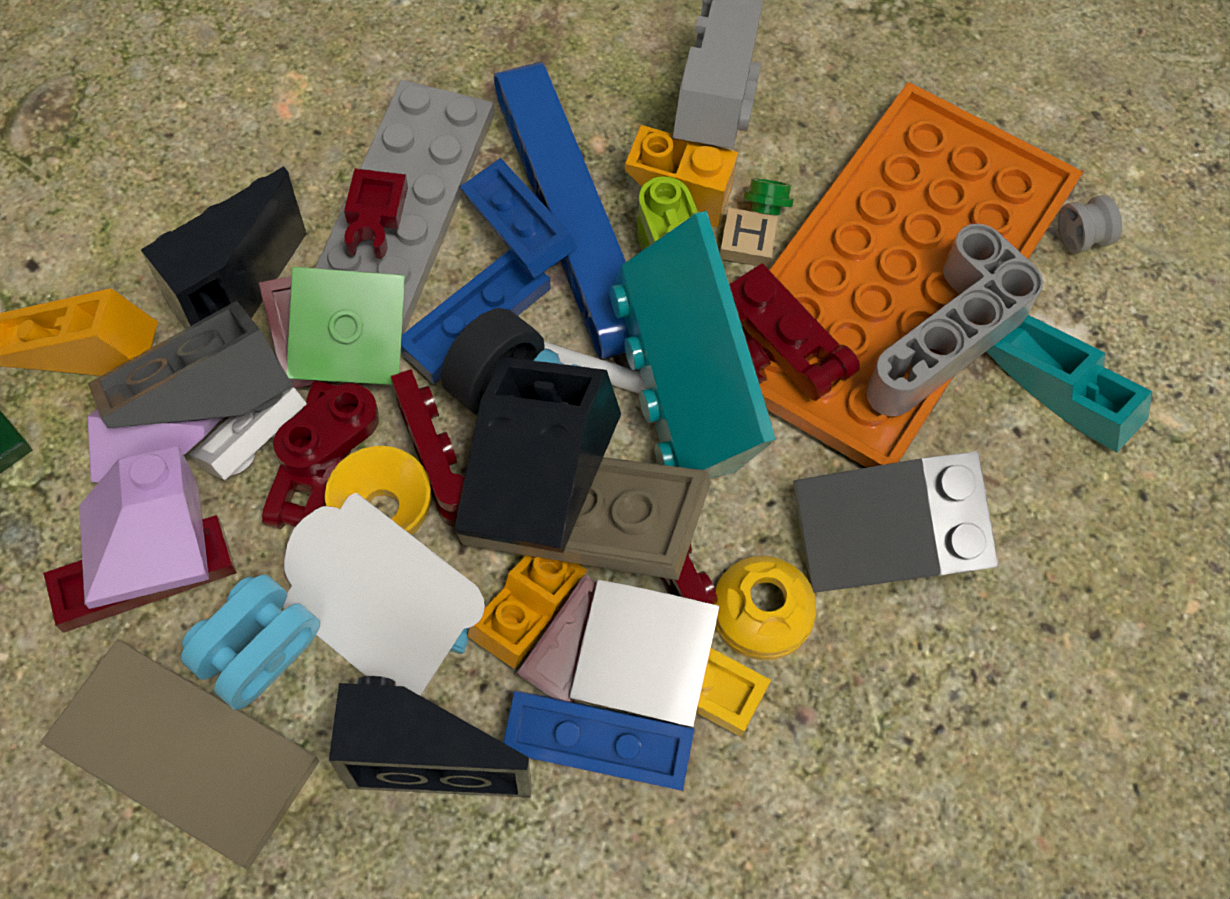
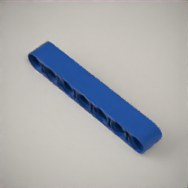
M541 61L494 73L493 79L498 103L533 193L566 228L578 247L561 259L560 262L597 356L603 360L626 353L624 341L625 338L629 337L624 317L618 319L615 316L610 300V286H614V281L620 267L626 263V260L547 69Z

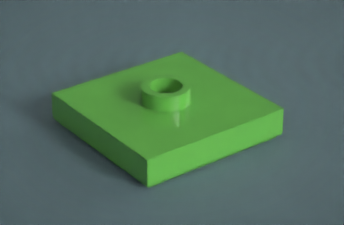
M292 267L287 356L288 378L392 385L390 376L400 372L405 275Z

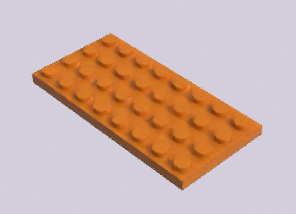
M907 82L770 269L774 276L840 345L848 346L856 354L860 363V370L846 381L836 380L831 384V391L819 400L813 401L801 391L766 352L771 365L764 368L767 380L759 385L767 410L866 468L900 462L954 376L908 412L900 416L883 415L872 408L866 395L868 383L879 357L886 349L960 295L946 281L943 269L957 234L963 227L970 224L990 226L1029 260L1058 215L1061 207L1077 185L1083 171ZM742 326L745 336L747 337V339H750L752 336ZM929 349L934 354L942 355L937 350ZM817 356L808 361L810 364L817 366L823 364ZM906 371V374H905L904 378L907 380L908 377H909V374H908V372Z

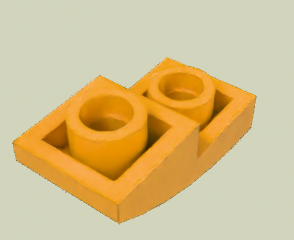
M525 555L508 573L505 587L485 607L480 621L469 628L467 637L515 669L546 632L583 576L586 575L587 569L577 563Z

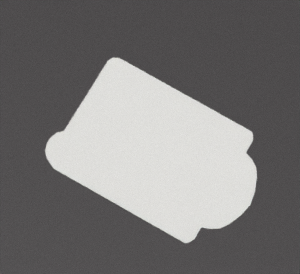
M358 493L350 495L341 509L323 506L314 510L293 529L288 541L284 558V570L292 586L287 593L284 609L297 603L306 607L320 620V628L316 635L365 676H382L393 679L396 682V686H404L421 696L464 628L473 627L483 616L485 604L478 586Z

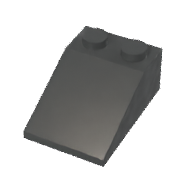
M237 301L88 383L100 417L107 428L244 415L251 410L261 411L271 407L281 399L282 392L293 387L263 333Z
M979 451L920 458L793 481L808 580L814 593L998 567Z

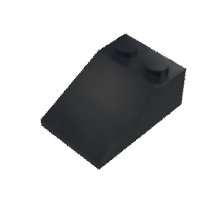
M363 676L358 678L357 684L339 683L329 762L347 789L531 798L529 757L408 688L396 686V682L393 679L382 676Z

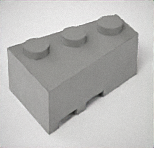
M763 0L702 1L701 15L698 16L695 32L698 33L695 46L690 47L680 87L673 138L734 149L737 131L748 132L761 69V63L752 62Z

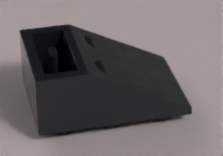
M283 166L268 176L256 179L249 187L225 201L208 207L201 215L175 230L163 233L154 242L140 250L170 310L186 329L235 301L242 306L252 319L263 302L259 282L278 279L307 233L289 173Z
M509 357L501 358L480 402L454 528L457 534L548 551L564 552L621 417V411L607 370Z

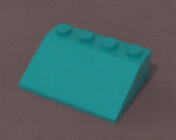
M707 211L695 213L621 265L614 281V286H610V300L615 316L618 319L624 317L629 337L625 338L624 345L630 368L632 370L639 369L645 389L639 393L643 415L647 423L654 422L660 440V443L655 444L657 464L708 471L709 478L713 479L736 473L774 442L776 437Z

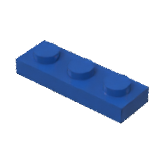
M501 158L460 186L467 200L533 278H536L578 248L566 228Z
M510 250L403 333L401 337V354L432 384L436 383L441 379L440 374L443 361L449 348L470 322L482 313L495 308L510 309L518 316L551 289L550 277L543 272L536 278H533Z
M515 690L503 743L531 759L683 791L695 728Z

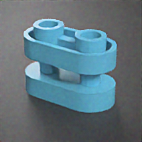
M266 574L255 578L246 577L237 583L230 591L227 603L209 620L204 619L196 623L186 633L182 641L184 649L181 654V662L201 680L211 678L221 672L215 683L214 692L233 710L242 709L256 700L310 645L320 628V620L300 603L293 604L281 611L287 598V592Z

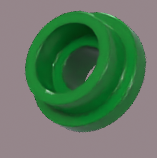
M751 178L750 189L744 190L743 199L752 201V211L771 215H781L782 207H792L794 198L789 197L790 184L768 179Z

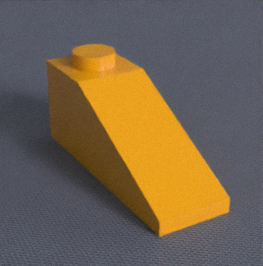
M112 288L0 313V366L102 376L152 348L158 321Z

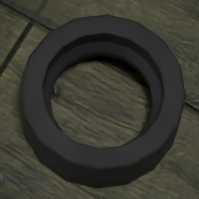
M495 308L482 313L461 331L449 348L440 374L443 389L478 416L481 399L501 358L509 357L534 361L539 353L545 349L544 338L537 330L510 309Z

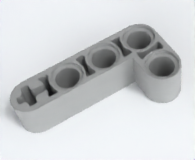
M970 224L963 227L957 234L943 269L944 277L948 284L960 295L886 349L879 357L868 383L866 395L872 408L880 414L900 416L908 412L1016 329L1028 316L1042 291L1044 283L1042 274L1035 265L990 226ZM929 349L937 350L942 355L934 354ZM906 371H907L908 374H909V377H908L907 380L904 378V376H905V374H906Z

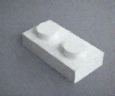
M291 387L282 392L281 399L267 409L261 411L251 410L244 415L230 416L189 455L204 471L226 480L229 476L236 475L245 470L253 462L255 452L271 437H275L278 429L294 417L307 403L296 389Z

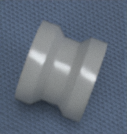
M1100 195L1091 198L1085 205L1079 202H1072L1062 206L1058 215V230L1064 246L1071 253L1077 254L1089 250L1092 244L1105 247L1117 243L1121 237L1122 219L1115 201L1107 195Z

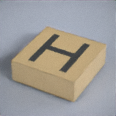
M728 207L720 250L721 259L756 266L763 263L769 268L778 216Z

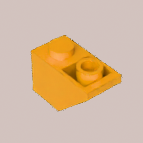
M640 125L625 162V171L641 186L647 181L661 176L680 180L689 189L698 213L707 211L711 226L718 228L732 191L738 152L715 145L673 138L672 133Z

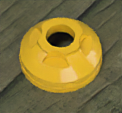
M372 446L351 453L339 462L326 484L325 502L327 507L341 509L346 499L354 493H358L368 502L382 495L394 498L399 503V509L391 520L411 535L417 532L424 523L430 509L431 488L428 475L423 466L414 456L391 446Z
M753 556L742 559L733 564L720 577L715 586L717 603L713 605L720 606L715 629L724 643L733 651L745 657L756 660H775L786 657L802 646L814 626L816 599L812 586L800 570L780 558ZM760 583H772L783 592L785 603L776 611H763L753 603L751 589Z

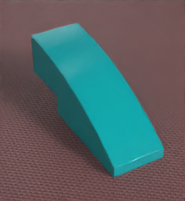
M1030 315L1026 317L1021 325L986 351L1015 381L1052 412L1085 435L1116 453L1149 419L1152 398L1151 390L1105 368V352Z

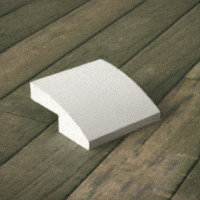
M596 580L569 698L693 727L720 606L634 586Z

